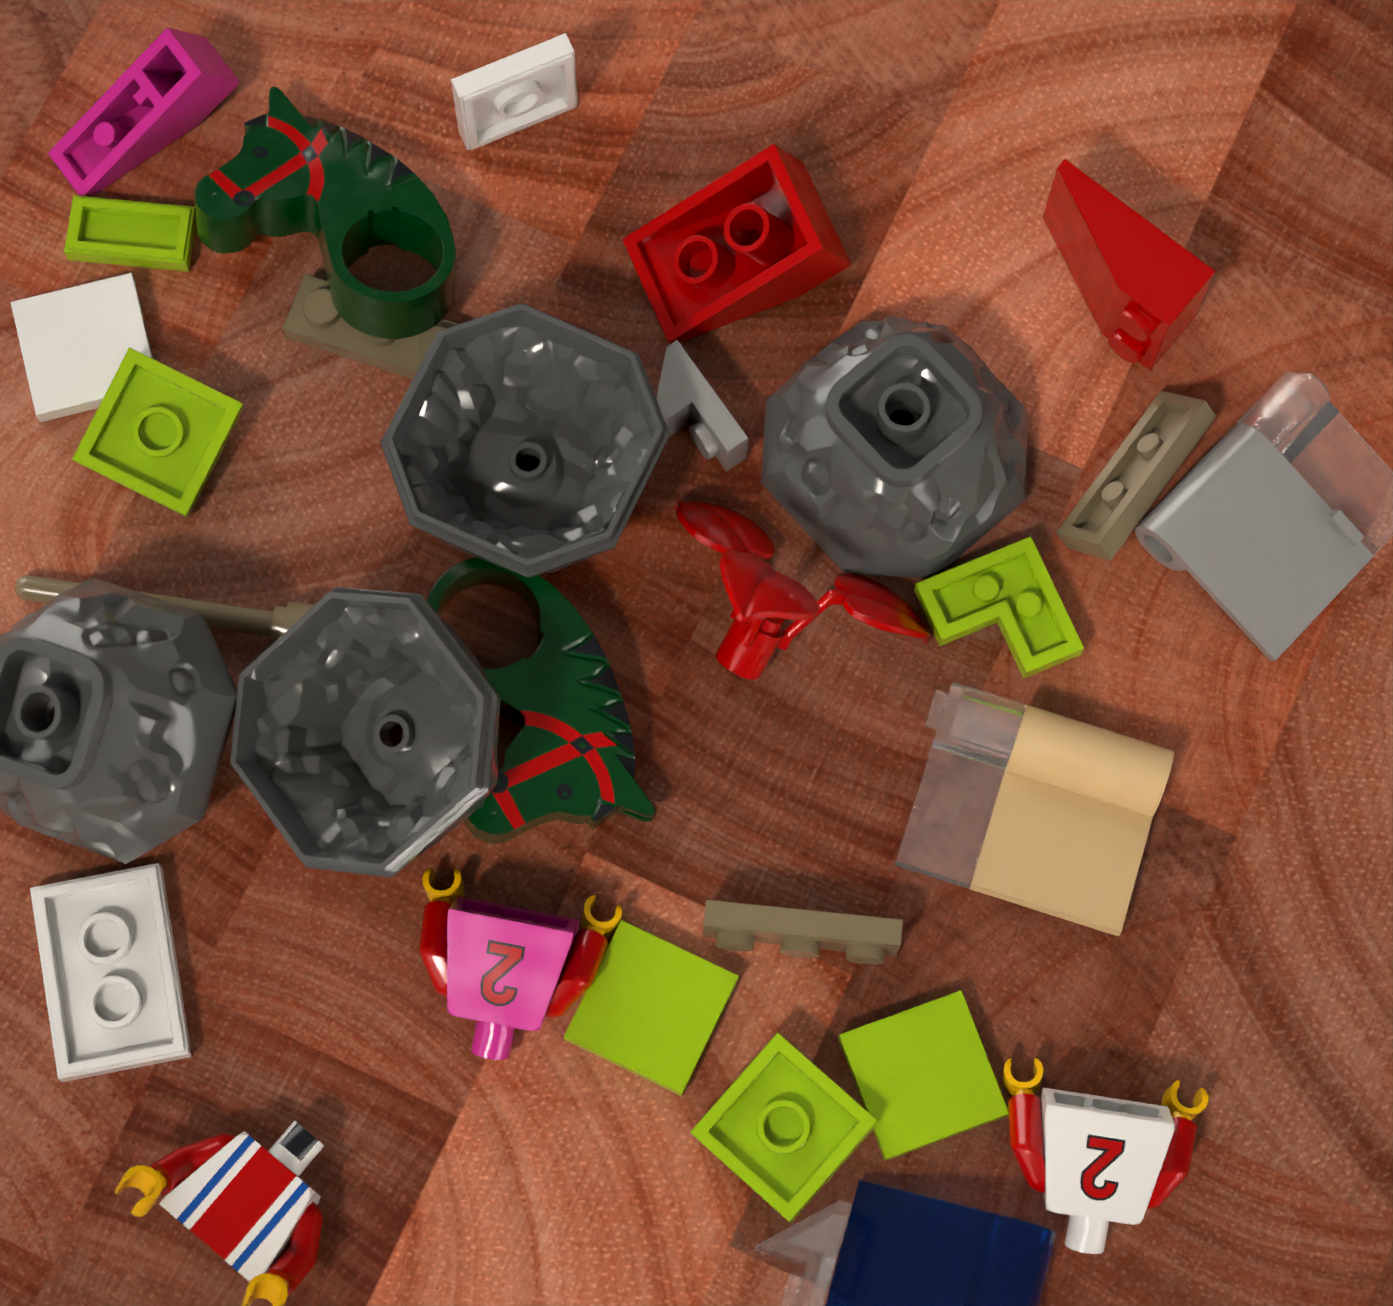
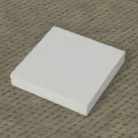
M566 33L451 79L458 130L467 150H473L574 109L578 105L575 52Z
M132 273L10 302L35 414L39 422L97 409L129 347L154 359L136 282Z

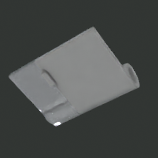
M1285 372L1135 528V535L1139 542L1154 559L1173 571L1187 570L1270 661H1276L1393 536L1392 469L1329 401L1330 394L1326 386L1317 377L1308 372H1302L1301 374Z

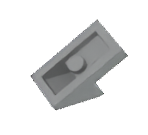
M678 340L668 345L656 400L669 431V437L692 423L693 426L688 430L696 447L708 460L716 456L727 472L747 459L749 438Z

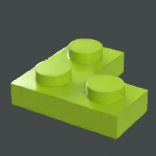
M1031 536L915 584V595L939 646L998 623L1023 679L1078 657L1084 650L1082 642Z

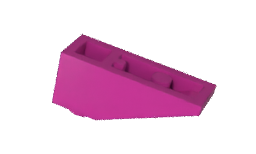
M167 27L59 140L48 154L79 196L93 197L199 125L240 81L206 37Z

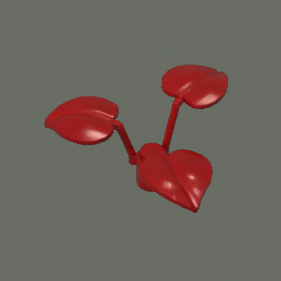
M676 501L673 510H676L677 518L687 532L701 544L722 553L719 567L724 587L733 607V611L730 614L733 622L718 647L715 656L719 663L732 673L746 679H759L776 648L787 650L793 638L831 605H843L847 613L872 627L923 639L926 644L929 642L931 635L917 613L901 596L884 584L861 575L841 573L837 575L834 581L836 589L827 591L816 601L810 591L801 583L778 571H774L768 563L762 560L771 559L775 548L769 536L751 519L737 511L717 504ZM784 619L795 620L785 630L781 628Z

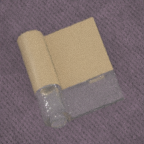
M952 681L948 693L936 690L925 723L926 727L935 729L936 734L895 866L1119 937L1122 932L1152 819L1160 804L1169 778L1175 754L1174 750Z

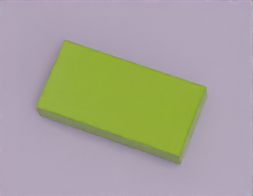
M73 195L64 253L67 259L71 261L189 272L197 224L196 209L191 206Z

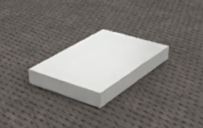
M156 863L30 888L58 1080L67 1082L192 1057L162 866Z

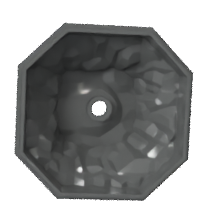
M521 303L437 332L380 443L410 525L438 537L460 552L474 555L491 564L531 578L546 572H556L578 561L615 548L670 434L639 354ZM526 462L539 463L535 470L529 472L518 468V466Z
M887 316L881 321L862 320L832 341L816 356L807 360L785 384L766 399L761 483L844 573L930 578L940 574L1026 500L1029 414L1027 408L996 378L972 347L957 337L948 326L933 325L928 322L916 323L908 319ZM895 417H904L911 422V425H898L891 420Z
M94 577L82 582L73 589L60 593L47 605L16 622L10 631L1 634V811L15 820L19 826L60 839L125 864L204 818L235 715L237 689L209 625L204 620L202 614Z
M334 587L239 674L230 763L306 868L393 877L431 846L440 842L474 811L481 808L486 797L497 784L498 725L501 697L489 683L484 669L480 666V662L470 652L456 631L437 614L421 594Z

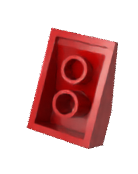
M775 144L767 147L622 239L666 339L670 344L676 340L681 343L800 297L852 265L804 162Z
M1064 159L1057 167L1043 219L1101 334L1108 338V343L1112 350L1127 362H1139L1151 371L1195 319L1216 271Z

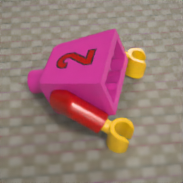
M429 868L422 877L423 886L430 902L424 907L419 954L434 990L447 998L448 1013L456 1017L476 1020L471 1053L487 1059L506 1060L510 1058L515 1028L539 1031L546 1017L554 1018L564 1015L593 984L607 947L606 938L615 933L622 916L621 905L617 904L614 916L610 921L600 922L591 915L597 895L588 897L581 915L583 929L578 931L579 919L465 898L464 882L457 868L454 869L455 879L452 886L442 891L435 890L436 875L434 869Z

